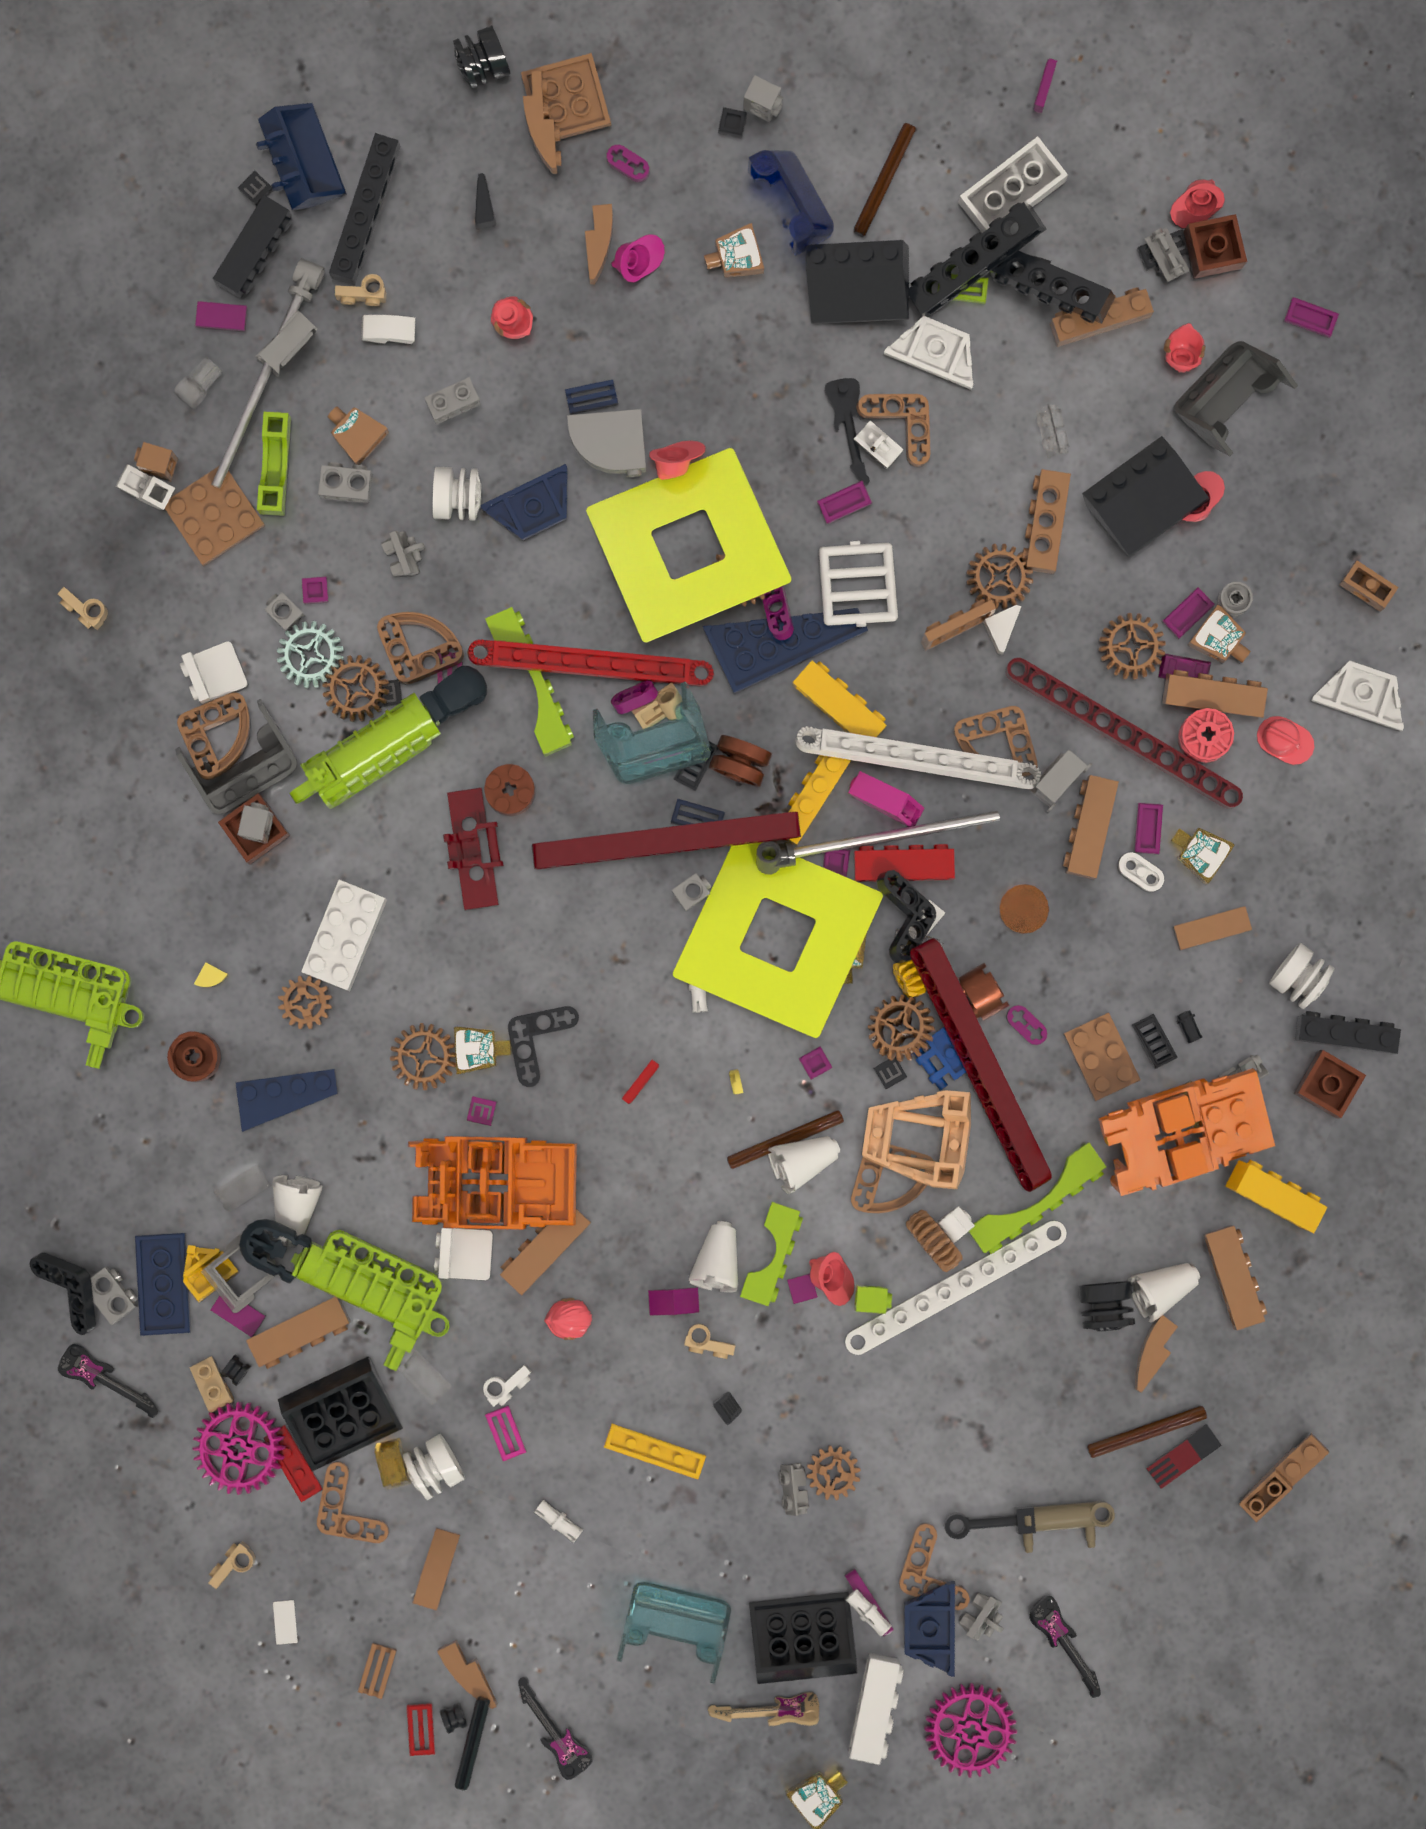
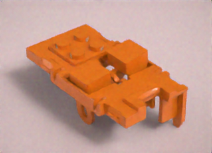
M1254 1068L1230 1076L1225 1075L1213 1079L1209 1083L1206 1079L1202 1078L1128 1102V1109H1120L1108 1113L1107 1116L1098 1118L1104 1142L1108 1146L1121 1143L1126 1166L1119 1159H1114L1115 1175L1111 1176L1110 1179L1111 1185L1121 1196L1143 1190V1187H1149L1153 1191L1157 1189L1156 1185L1159 1184L1165 1187L1217 1170L1220 1164L1224 1167L1229 1166L1228 1161L1247 1156V1153L1252 1154L1275 1146L1258 1074ZM1199 1121L1200 1127L1190 1128L1183 1132L1181 1131V1129L1195 1125V1122ZM1159 1128L1167 1134L1171 1132L1173 1134L1165 1136L1158 1141L1155 1139V1135L1160 1134ZM1193 1133H1202V1137H1199L1200 1143L1192 1141L1185 1144L1183 1137ZM1168 1141H1175L1176 1147L1158 1151L1157 1146L1163 1145Z
M445 1136V1141H439V1139L424 1138L423 1141L408 1142V1147H416L415 1166L420 1168L428 1166V1196H413L412 1222H422V1225H438V1223H443V1228L518 1230L526 1229V1224L530 1225V1227L576 1225L577 1143H547V1141L531 1140V1143H527V1138ZM469 1140H493V1141H505V1143H502V1142H480V1141H472V1142H469ZM468 1169H471L473 1173L480 1174V1180L462 1179V1173H468ZM489 1174H508V1180H489ZM462 1184L480 1185V1192L472 1191L468 1194V1191H462ZM489 1185H508V1192H504V1194L501 1192H489ZM468 1219H469V1221H470L471 1223H475V1224H502V1223H503V1225H468Z

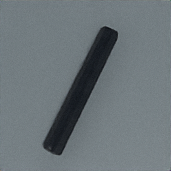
M482 1696L478 1697L475 1703L455 1782V1788L466 1791L469 1787L490 1705V1700Z

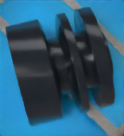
M492 25L477 31L478 43L476 44L473 43L469 35H465L466 48H463L459 38L453 40L455 59L463 78L468 82L471 89L477 87L474 77L476 75H479L483 85L487 83L486 71H490L495 80L511 74L501 44Z
M1131 1281L1079 1286L1080 1302L1092 1304V1309L1081 1312L1082 1316H1093L1092 1321L1082 1322L1083 1329L1111 1331L1120 1330L1135 1324L1134 1317L1123 1318V1313L1134 1312L1133 1307L1122 1306V1301L1133 1298Z

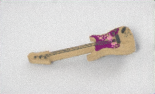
M808 1692L793 1698L775 1697V1703L779 1704V1706L731 1709V1706L716 1707L712 1705L708 1708V1713L711 1717L728 1722L736 1718L775 1716L768 1720L769 1726H777L786 1722L812 1726L819 1722V1702L816 1694Z

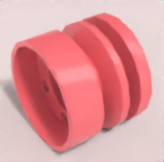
M1205 708L1195 711L1183 721L1178 731L1177 741L1184 755L1198 763L1207 764L1215 762L1228 752L1233 744L1234 729L1232 722L1224 713L1217 709ZM1206 729H1208V733H1213L1209 741L1201 735Z

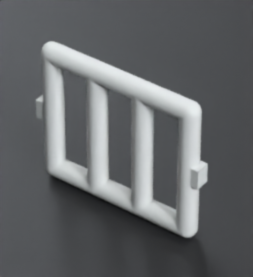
M852 541L850 545L826 546L819 549L823 617L826 625L856 624V627H866V623L892 622L898 619L893 549L890 543L860 544V541ZM883 553L884 566L830 569L829 556ZM885 576L886 589L831 592V579ZM887 599L888 612L833 615L832 602Z

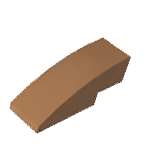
M612 204L592 206L595 230L585 231L590 285L597 282L608 257L613 229Z
M1163 1315L1158 1320H1155L1150 1327L1138 1357L1135 1389L1142 1393L1171 1354L1163 1346L1178 1326Z
M436 1528L413 1604L437 1611L459 1541V1534Z
M457 1640L440 1647L437 1652L454 1679L476 1699L480 1696L488 1698L491 1709L497 1707V1700L477 1658L467 1662Z

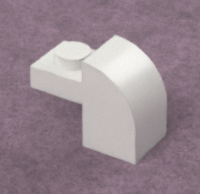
M128 464L116 484L117 488L159 510L165 509L175 490L171 485L154 476H149Z

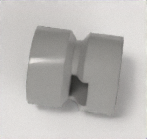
M1242 582L1227 584L1217 597V605H1220L1232 618L1241 616L1251 606L1253 601L1251 589Z

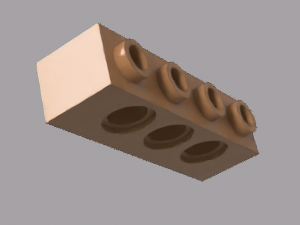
M1041 469L1039 476L1035 475L1033 490H1037L1036 500L1031 499L1029 514H1033L1032 524L1027 523L1025 538L1029 539L1028 548H1023V557L1021 559V562L1027 560L1025 569L1054 574L1056 571L1071 477L1070 473ZM1047 491L1052 492L1056 500L1052 503H1047L1043 499V493ZM1039 517H1050L1052 525L1049 527L1041 526ZM1037 540L1046 541L1048 549L1046 551L1037 550L1035 542Z

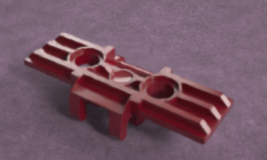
M482 788L448 792L453 834H444L443 838L448 846L450 860L447 861L448 869H458L464 910L497 906L499 903L494 868L504 866L503 861L500 860L496 833L498 823H487ZM468 817L475 819L477 823L471 831H465L462 827L464 819ZM486 830L491 860L489 863L482 862L478 832ZM475 866L481 867L484 871L483 877L477 881L471 879L469 875L471 868Z

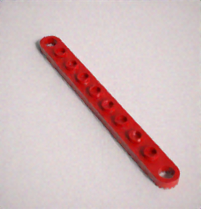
M483 639L473 641L467 651L469 660L479 666L639 681L650 680L652 682L705 686L712 680L714 675L712 665L704 660ZM475 647H484L487 650V656L484 659L475 657L473 652ZM697 667L706 669V679L699 680L696 678L694 672Z

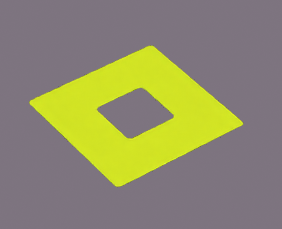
M732 448L725 449L689 464L686 474L664 480L659 478L653 479L593 504L586 509L643 642L652 641L791 582L789 571L736 453ZM699 510H705L723 548L725 558L678 579H671L651 533L654 529Z
M763 842L731 846L710 891V895L676 964L673 976L808 1036L818 1038L881 903L883 894L880 891L800 857L795 858V866L780 868L774 874H764L756 866L757 848ZM771 856L764 857L767 860L773 859ZM764 898L810 916L816 921L798 963L792 972H788L740 950L741 943L761 900Z

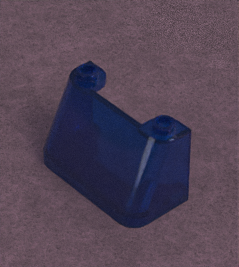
M763 150L748 158V172L754 182L758 179L764 180L769 183L770 187L781 181L799 212L789 223V231L793 238L789 246L795 256L806 251V245L819 244L832 235L834 230L833 220L798 157L793 152L788 150Z

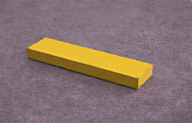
M613 1423L604 1448L697 1480L706 1459L704 1454Z

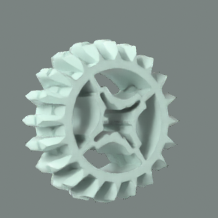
M316 621L312 622L311 629H308L306 622H302L303 630H299L298 626L294 625L293 629L296 633L292 635L289 631H286L285 634L290 639L288 641L280 639L279 642L286 647L285 649H277L279 654H284V657H279L277 662L286 663L280 670L283 673L290 670L286 678L291 680L296 676L295 685L299 686L301 681L304 680V687L309 688L310 681H313L314 687L318 688L319 679L323 683H328L325 675L327 673L334 675L331 671V666L337 669L341 667L336 664V661L340 659L344 661V657L337 655V653L344 651V648L342 646L335 647L341 640L339 637L331 639L335 633L333 629L325 634L327 627L325 624H322L319 630H317ZM315 636L308 645L295 644L302 637ZM322 638L327 641L330 647V659L325 658L319 652ZM312 649H315L314 653L318 658L311 657L309 661H306L307 656L302 651L311 652ZM291 651L301 655L302 660L299 671L292 665ZM314 664L326 666L320 672L306 674L307 670L309 671Z

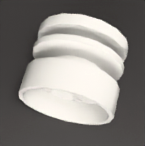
M435 467L433 518L450 520L453 509H458L459 519L464 520L465 509H469V520L476 521L481 505V482L478 469L472 468L470 479H466V468H461L459 479H454L452 467Z
M1299 943L1277 969L1269 984L1280 993L1286 992L1290 987L1294 988L1290 1000L1294 1002L1300 995H1303L1298 1006L1301 1009H1305L1324 991L1335 968L1329 964L1322 972L1319 971L1325 960L1321 958L1314 965H1311L1309 962L1314 952L1304 944Z
M441 1434L425 1442L428 1450L426 1455L419 1447L413 1449L417 1460L413 1458L409 1451L402 1455L406 1471L412 1483L426 1500L434 1497L430 1488L431 1485L438 1494L442 1493L440 1480L443 1479L450 1488L465 1480L464 1473L455 1455Z

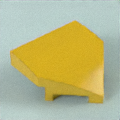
M188 1245L183 1283L199 1303L215 1291L201 1271L224 1252L216 1248L207 1249ZM229 1258L215 1268L225 1282L239 1273Z

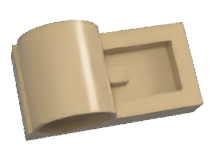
M369 274L364 277L361 287L335 285V297L337 300H341V304L354 305L355 301L365 302V305L380 306V303H386L387 293L383 280L376 274ZM370 283H378L380 288L377 292L370 293L367 291Z
M65 587L60 590L58 595L62 600L59 603L69 612L73 609L81 615L78 620L88 629L93 626L98 630L104 624L103 622L107 618L108 611L101 601L89 599L83 604ZM95 605L100 606V614L97 617H90V608Z
M670 683L658 691V696L652 702L632 710V713L642 729L646 731L665 717L669 720L681 718L686 712V706L673 683Z
M700 1323L690 1327L684 1346H689L688 1351L703 1354L704 1350L713 1351L714 1357L727 1359L728 1355H734L735 1344L710 1340L708 1327ZM697 1328H702L706 1332V1339L702 1342H696L692 1338V1332Z
M212 1356L190 1367L209 1412H215L218 1407L223 1408L226 1404L234 1402L233 1395L224 1382L222 1375H220L219 1368Z
M243 1541L238 1546L233 1543L225 1553L228 1559L223 1565L218 1563L209 1575L212 1579L209 1581V1584L215 1589L222 1584L233 1569L237 1572H246L254 1565L256 1560L255 1554ZM244 1553L249 1557L248 1566L238 1564V1554Z

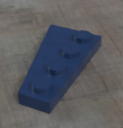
M335 1069L235 1082L242 1132L338 1094Z

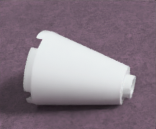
M829 1136L777 1145L768 1149L772 1152L768 1154L774 1175L776 1179L781 1178L785 1184L781 1187L787 1194L796 1191L837 1160L838 1153H840L837 1141L835 1139L831 1140Z
M288 1175L276 1176L272 1182L275 1221L295 1230L297 1236L305 1234L320 1197L322 1185L316 1180L296 1176L295 1179L287 1180ZM279 1236V1238H277L282 1241V1244L284 1246H296L294 1244H291V1240L286 1239L282 1236Z
M717 1221V1225L711 1226L689 1275L690 1284L707 1290L718 1288L720 1292L737 1291L736 1229L732 1228L731 1223Z
M1188 1263L1133 1275L1128 1278L1134 1289L1132 1300L1144 1318L1150 1317L1149 1322L1151 1323L1158 1320L1199 1284L1200 1274L1194 1265L1191 1266Z

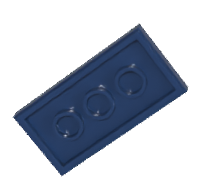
M186 1233L135 1236L140 1336L191 1333L189 1290L183 1283L187 1256Z

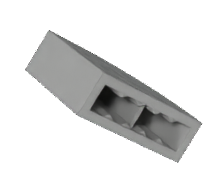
M641 409L567 415L569 435L573 447L578 455L591 467L611 474H627V477H638L642 475L641 472H646Z

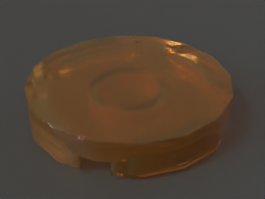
M1027 884L1017 885L1009 889L1002 897L999 906L1000 918L1005 926L1013 932L1020 934L1032 933L1041 928L1047 920L1049 913L1048 901L1044 893L1035 886Z

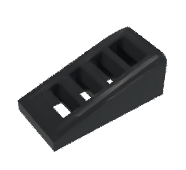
M483 173L478 174L475 212L477 230L493 227L496 224L487 180Z
M697 735L674 780L696 791L713 756L718 750L717 745ZM698 744L710 750L709 755L696 749ZM693 753L705 759V763L703 764L692 758ZM688 762L701 768L700 772L698 773L687 767ZM685 771L696 777L695 782L682 775Z
M1154 1014L1132 1024L1154 1069L1178 1058ZM1153 1023L1154 1028L1144 1033L1141 1032V1028ZM1155 1032L1158 1033V1037L1148 1042L1146 1041L1145 1037ZM1162 1041V1046L1151 1050L1150 1046ZM1167 1050V1055L1156 1059V1054Z
M730 1392L724 1393L713 1401V1407L727 1425L732 1423L742 1412L741 1407Z

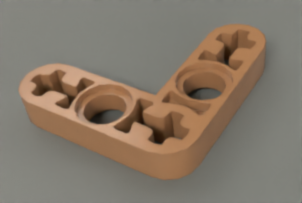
M867 394L859 399L856 408L859 415L863 418H905L906 456L908 462L915 467H920L929 460V403L926 397L920 394ZM903 399L906 400L905 405H912L915 400H918V403L923 405L919 412H916V409L913 407H907L906 413H903ZM867 400H869L871 405H878L880 403L879 400H882V413H879L880 408H872L869 413L866 408H862V405ZM888 400L898 402L899 410L892 413L887 410L886 403ZM920 424L924 428L923 436H914L911 432L912 425ZM911 441H925V444L921 443L919 445L920 453L925 455L920 461H917V457L912 455L917 450V443L912 445Z
M341 1461L330 1464L326 1470L317 1517L318 1529L328 1535L371 1543L383 1542L389 1535V1527L384 1521L342 1513L349 1479V1468ZM337 1466H340L341 1471L345 1472V1475L340 1476L338 1480V1485L343 1484L342 1489L337 1486L328 1487V1482L334 1483L335 1475L331 1474V1470H335ZM329 1491H337L339 1493L340 1501L338 1504L331 1505L327 1502L326 1495ZM324 1506L328 1509H338V1514L332 1513L331 1520L335 1522V1525H332L329 1529H326V1525L322 1523V1519L324 1520L328 1516V1511H323ZM356 1520L360 1524L358 1533L351 1534L347 1531L346 1524L348 1521ZM364 1522H369L367 1528L372 1529L377 1525H381L384 1535L381 1534L379 1538H374L375 1534L373 1532H366V1537L362 1536L365 1529Z
M922 1523L916 1527L899 1578V1585L902 1591L915 1597L922 1595L918 1593L920 1588L912 1586L911 1589H907V1585L903 1582L904 1579H909L910 1576H914V1581L922 1584V1579L927 1580L923 1586V1594L927 1592L930 1584L936 1583L941 1586L947 1583L925 1575L937 1540L936 1529L929 1523ZM926 1528H929L930 1534L933 1535L932 1538H927L925 1542L926 1547L930 1546L928 1551L922 1547H914L916 1542L921 1544L922 1536L919 1535V1532L925 1531ZM915 1552H922L925 1555V1562L920 1566H916L911 1562V1556ZM955 1585V1595L959 1591L962 1592V1597L965 1598L964 1602H959L958 1605H955V1610H962L969 1604L970 1597L964 1588Z

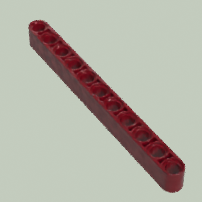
M1014 658L1008 663L1006 676L1010 681L1221 807L1232 809L1242 802L1243 793L1238 786L1027 660ZM1020 664L1024 669V674L1015 676L1011 672V666ZM1034 677H1042L1045 681V687L1042 689L1035 688L1032 684V679ZM1057 689L1063 690L1066 693V700L1062 702L1057 701L1053 695L1054 691ZM1077 702L1085 703L1088 707L1087 713H1077L1075 704ZM1103 714L1108 717V726L1101 727L1097 724L1096 717ZM1121 727L1127 728L1130 732L1129 739H1121L1117 733L1118 729ZM1141 740L1150 742V752H1142L1140 750L1139 742ZM1162 753H1169L1172 756L1173 761L1171 765H1164L1161 762L1160 756ZM1184 765H1189L1193 768L1194 775L1192 778L1183 776L1182 767ZM1205 778H1211L1215 782L1214 790L1208 791L1204 788L1203 781ZM1226 791H1233L1236 794L1235 803H1228L1225 800L1224 794Z
M786 812L532 844L534 869H547L801 837L798 812Z
M931 938L910 951L911 959L1020 1184L1026 1191L1032 1192L1051 1180V1171L941 944L935 938Z

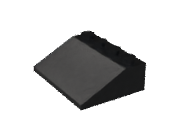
M904 240L806 245V274L812 324L909 319V246Z
M1163 436L1082 493L1086 507L1129 557L1209 501L1205 491Z
M369 1356L278 1399L281 1415L312 1471L403 1429Z
M849 1592L750 1602L749 1608L757 1684L857 1674L850 1604L846 1601Z

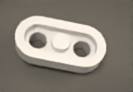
M1133 852L1126 853L1120 858L1118 862L1120 873L1143 890L1154 892L1162 887L1164 875L1159 868ZM1127 861L1134 862L1135 868L1133 870L1127 869ZM1148 875L1155 877L1154 884L1147 882L1146 878Z

